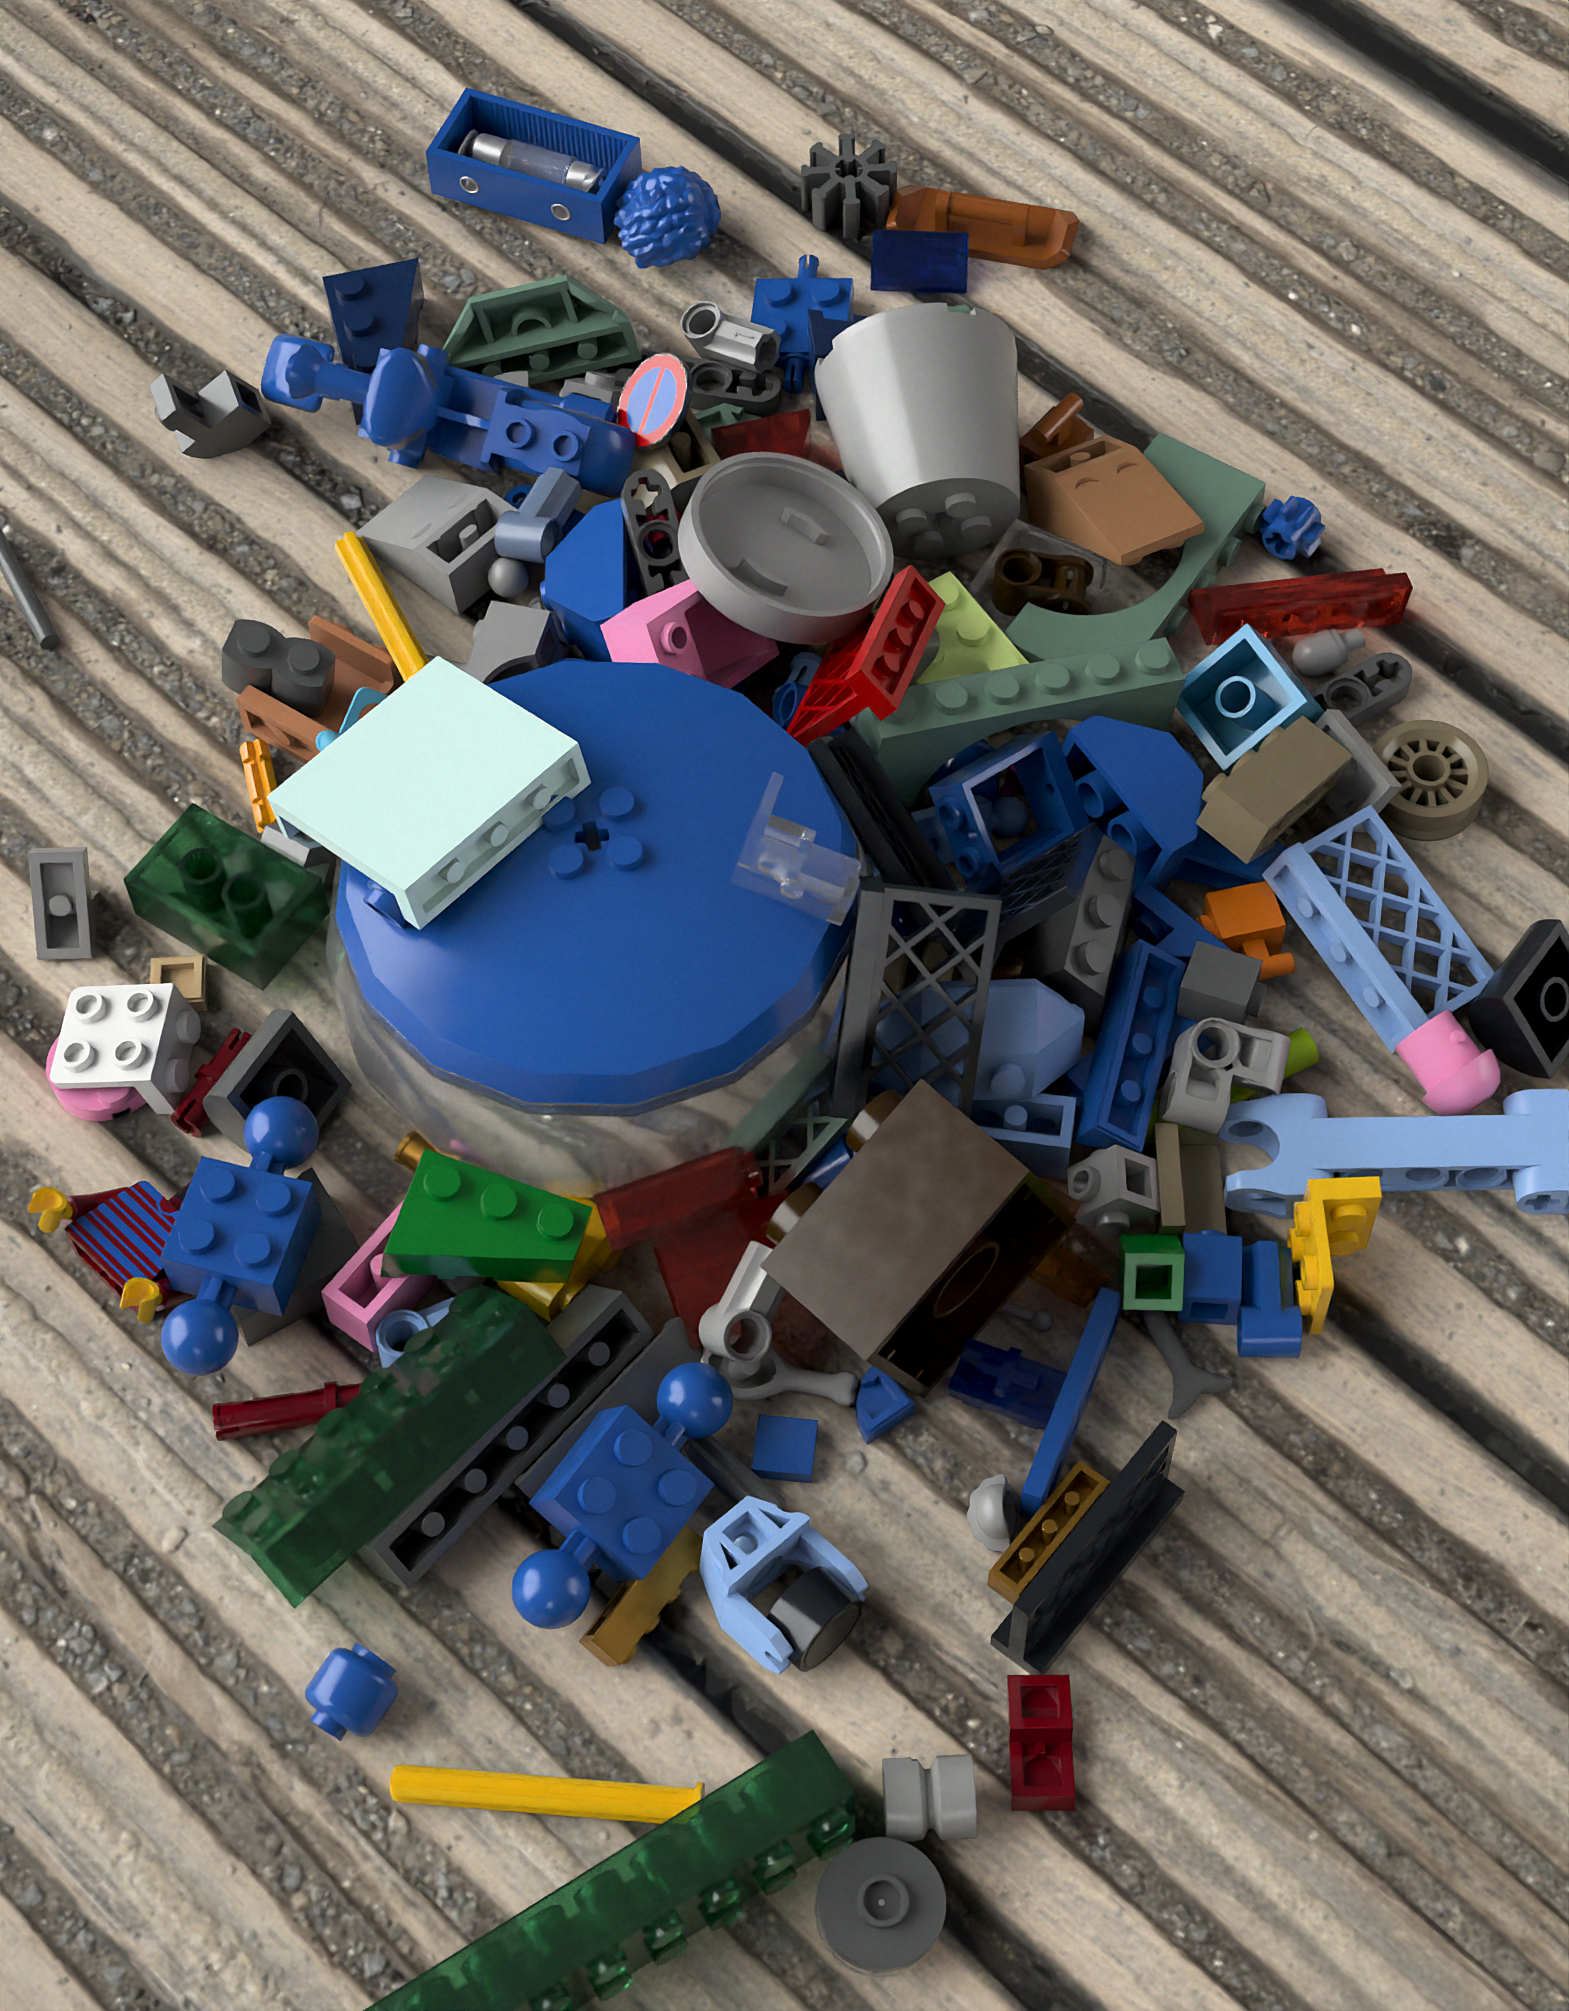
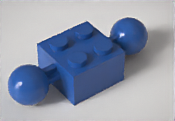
M287 1096L271 1097L260 1102L249 1113L244 1126L245 1145L253 1157L249 1167L201 1156L160 1256L172 1290L197 1295L196 1299L177 1306L166 1318L161 1331V1345L164 1355L171 1365L185 1374L192 1376L210 1375L220 1371L231 1361L239 1341L237 1324L229 1312L232 1304L283 1317L322 1217L313 1183L283 1176L285 1170L303 1164L312 1155L317 1146L319 1136L318 1124L313 1112L304 1103L295 1098Z
M689 1362L681 1364L668 1372L661 1381L657 1391L656 1405L660 1417L652 1427L628 1405L600 1410L528 1504L567 1539L558 1550L546 1549L528 1556L519 1565L514 1574L511 1586L512 1600L520 1616L528 1623L538 1628L554 1630L575 1622L585 1611L590 1599L591 1585L587 1572L594 1563L616 1582L636 1579L644 1580L715 1484L687 1460L679 1450L688 1439H703L717 1433L726 1424L731 1415L733 1393L726 1377L715 1367L701 1362Z

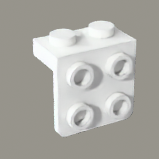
M174 983L78 987L72 991L69 997L50 1071V1080L60 1089L135 1087L156 1114H172L180 1105L182 1092L186 1091L189 1085L190 1073L188 1066L193 1044L200 1037V1017Z

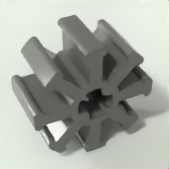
M840 134L838 136V156L824 148L822 142H817L809 150L810 167L805 164L801 166L802 210L807 211L809 208H812L813 227L821 232H825L827 226L841 216L843 217V237L858 238L860 236L861 215L875 224L877 230L882 229L886 225L889 205H892L897 190L896 161L886 163V146L874 139L871 142V146L858 156L855 154L854 134Z

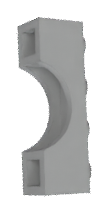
M491 600L484 620H478L474 628L473 650L468 663H463L459 669L483 684L488 685L551 665L560 641L551 611Z

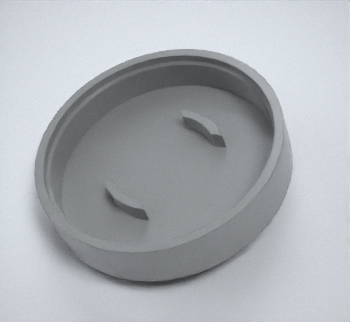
M750 452L735 455L718 462L699 480L684 511L678 529V547L682 563L691 581L705 599L719 612L740 626L759 635L782 642L820 644L835 641L853 633L868 620L892 575L894 562L892 542L884 522L871 503L855 487L837 474L816 463L792 455L774 452Z

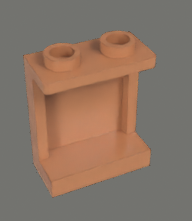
M314 615L308 622L311 635L310 640L322 644L335 655L334 687L321 716L307 717L251 685H248L236 698L244 730L265 740L267 743L304 764H307L320 753L316 747V737L320 732L332 730L339 733L358 689L368 687L386 695H391L402 685L400 672L387 648L378 644L371 645L354 636L345 625L339 622L330 623L318 615ZM378 703L366 705L359 714V720L375 708Z

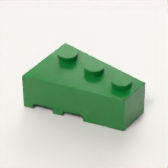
M424 1148L384 1250L380 1277L399 1278V1274L437 1275V1279L455 1280L456 1276L493 1277V1281L567 1283L585 1236L593 1207Z

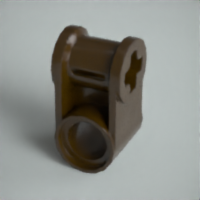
M1011 548L1000 554L996 560L991 593L992 603L998 611L1008 616H1017L1028 602L1054 612L1088 615L1089 606L1085 596L1087 587L1091 585L1094 579V567L1087 560L1074 555L1060 556L1034 552L1023 548ZM1069 571H1073L1072 579L1067 578ZM1063 602H1069L1066 610L1063 609Z

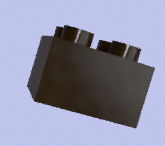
M921 1078L905 1098L895 1090L890 1089L876 1096L865 1106L854 1120L846 1137L847 1146L856 1154L825 1190L816 1182H808L797 1188L782 1202L773 1214L766 1230L767 1237L777 1246L760 1264V1267L866 1362L924 1399L1075 1224L1077 1219L1031 1170Z

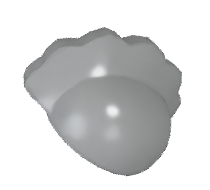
M1004 1474L984 1479L979 1488L970 1495L967 1520L972 1526L973 1538L983 1543L990 1551L1005 1552L1013 1542V1537L1017 1531L1015 1500Z

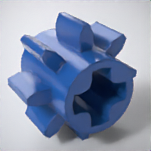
M1290 496L1285 504L1275 498L1262 514L1265 520L1259 526L1258 531L1263 533L1262 541L1266 549L1278 558L1293 560L1299 552L1309 558L1322 542L1319 536L1326 527L1321 523L1320 511L1311 501L1305 498Z

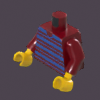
M139 1181L131 1187H122L93 1194L65 1196L60 1190L53 1187H41L33 1194L27 1210L31 1214L42 1212L38 1223L40 1230L44 1233H52L57 1230L60 1222L66 1224L67 1226L64 1230L75 1255L121 1299L120 1308L125 1310L129 1307L137 1315V1319L140 1322L150 1323L157 1311L187 1301L193 1296V1294L172 1290L160 1260L191 1181L169 1200L147 1181Z

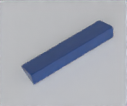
M1142 939L1123 951L1117 960L1073 1134V1140L1083 1145L1102 1149L1119 1145L1142 1153L1177 1008L1180 985L1187 966L1186 963Z

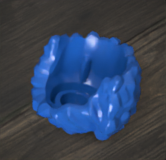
M669 166L654 168L651 173H641L636 180L629 181L623 195L617 199V206L620 209L614 214V224L622 228L618 234L620 240L623 241L622 248L630 256L635 257V263L638 268L645 269L651 266L661 268L672 265L678 260H693L700 250L707 249L710 245L709 237L718 228L722 216L718 197L714 194L708 182L701 179L696 172H690L683 166L678 168Z

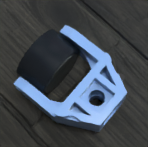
M747 1495L704 1531L699 1564L700 1575L720 1628L758 1663L779 1675L791 1663L799 1671L807 1672L825 1661L851 1633L861 1616L863 1601H865V1596L862 1592L868 1588V1584L851 1561L815 1529L809 1526L811 1519L809 1516L800 1512H784L773 1503ZM796 1564L805 1574L799 1577L782 1594L768 1616L765 1617L749 1602Z

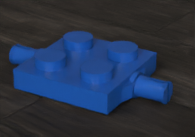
M807 255L799 258L797 278L756 279L750 322L774 329L781 338L779 345L780 357L774 366L785 369L782 387L788 393H792L793 383L795 394L803 390L804 371L808 369L807 309L823 311V317L826 319L850 321L854 300L853 278H817L819 259L814 255H809V264Z

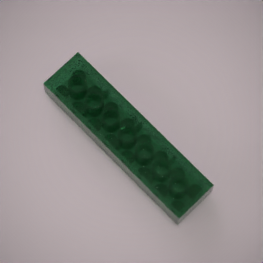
M812 1729L363 2011H575L597 1996L600 2001L609 2000L624 1991L633 1982L631 1974L652 1961H654L656 1966H660L673 1960L688 1947L689 1943L686 1939L707 1926L712 1931L726 1926L742 1913L744 1908L741 1904L762 1891L766 1896L781 1891L797 1877L796 1869L816 1856L819 1861H826L847 1847L851 1842L849 1835L855 1832V1792Z

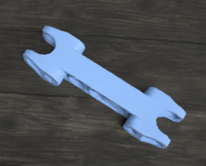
M1530 1089L1515 1092L1503 1101L1504 1115L1328 1118L1326 1100L1321 1096L1307 1093L1280 1094L1279 1096L1273 1094L1260 1099L1233 1103L1229 1105L1225 1121L1218 1132V1138L1233 1144L1255 1145L1264 1150L1270 1156L1273 1163L1265 1168L1238 1171L1233 1175L1227 1176L1223 1190L1224 1206L1240 1212L1262 1214L1277 1219H1294V1203L1303 1201L1308 1179L1379 1176L1381 1192L1514 1189L1516 1207L1521 1212L1537 1215L1568 1214L1569 1091L1564 1089Z

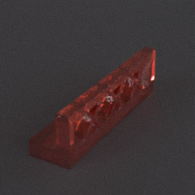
M1383 568L1192 589L1189 592L1187 601L1206 646L1223 644L1247 623L1267 639L1312 634L1323 629L1330 630L1334 628L1338 631L1355 627L1363 628L1401 623L1413 586L1406 572L1386 574Z

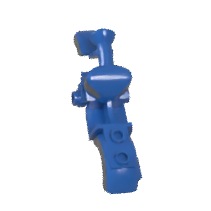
M286 333L276 336L272 341L261 381V392L265 399L310 413L319 411L323 398L336 401L344 399L363 405V417L357 436L371 439L374 444L386 447L388 451H391L388 459L390 462L417 469L419 461H424L428 447L430 451L498 475H501L503 468L539 477L541 474H545L548 467L564 469L569 476L579 481L581 490L609 498L618 496L621 493L628 478L636 448V437L629 428L616 424L617 412L613 404L573 393L560 397L449 366L450 363L446 362L449 352L424 344H419L417 352L400 347L392 351L381 348L376 368L369 375L349 369L347 365L333 362L335 350L328 343Z

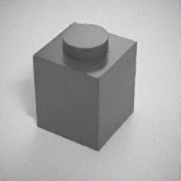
M1197 941L1180 985L1176 1016L1195 1022H1200L1210 1017L1222 1018L1240 1025H1245L1248 1015L1258 1018L1268 989V985L1259 983L1263 960Z

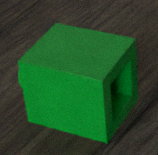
M1119 1234L1117 1290L1121 1293L1123 1310L1182 1311L1185 1253L1178 1235Z

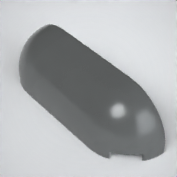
M681 1317L666 1321L663 1326L664 1330L647 1347H643L528 1466L530 1469L525 1474L522 1473L517 1477L514 1483L528 1498L532 1499L600 1410L628 1405L651 1427L660 1417L657 1410L656 1397L663 1378L673 1368L684 1363L701 1362L702 1358L697 1338Z

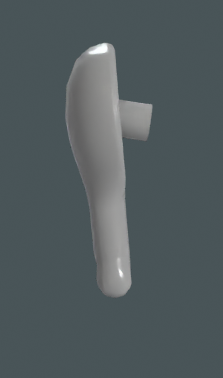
M740 1333L729 1334L730 1345L737 1341ZM770 1344L769 1350L761 1359L749 1364H742L713 1354L705 1347L701 1350V1363L715 1367L726 1377L734 1400L756 1401L789 1390L828 1397L843 1406H850L855 1402L854 1390L859 1382L855 1373L844 1371L838 1374H827L799 1368L791 1364L772 1344Z

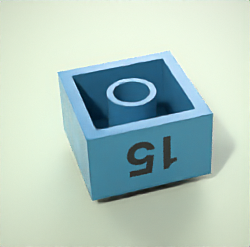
M1248 623L1185 675L1186 681L1176 705L1177 710L1222 770L1229 775L1234 765L1246 751L1252 749L1256 753L1259 752L1262 742L1278 725L1286 729L1302 715L1315 724L1325 713L1272 643Z

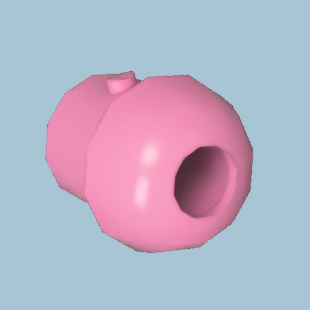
M1449 1009L1424 1023L1394 1048L1426 1090L1427 1094L1421 1101L1427 1107L1443 1116H1463L1470 1113L1488 1100L1495 1093L1501 1082L1500 1068L1493 1050L1488 1049L1482 1053Z

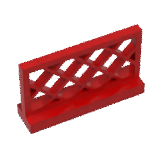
M909 565L895 575L880 608L871 614L860 628L830 643L786 730L805 749H807V744L819 736H826L867 707L871 709L880 721L898 709L946 604L912 565Z

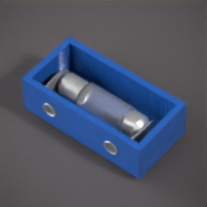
M467 87L426 150L431 192L433 194L604 245L616 226L614 224V214L620 209L617 206V199L623 195L629 181L636 180L642 173L639 137Z

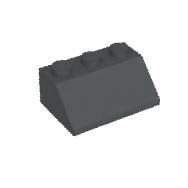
M1105 834L1076 901L1032 927L1019 979H1036L1060 994L1070 1004L1074 1003L1082 1008L1085 1015L1083 1032L1095 1041L1098 1039L1117 960L1125 948L1131 922L1133 898L1136 894V857Z

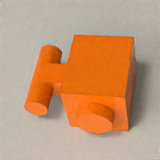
M1266 880L1206 893L1203 914L1196 918V922L1225 944L1231 951L1263 960L1259 981L1295 973V963L1291 952L1280 954L1286 923L1275 893Z

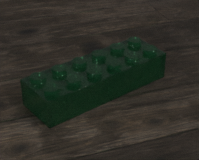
M480 1284L477 1288L467 1289L459 1294L449 1306L450 1312L433 1327L425 1328L412 1336L404 1347L405 1352L388 1368H381L370 1374L362 1382L359 1388L360 1393L345 1407L332 1410L322 1417L314 1428L315 1434L297 1450L292 1449L279 1456L268 1470L269 1475L254 1489L244 1491L231 1499L222 1511L223 1517L212 1526L213 1529L257 1580L293 1608H296L568 1358L527 1304L483 1284Z

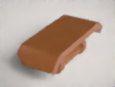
M907 185L896 190L886 227L890 233L908 247L1046 270L1069 258L1080 220L1072 211Z

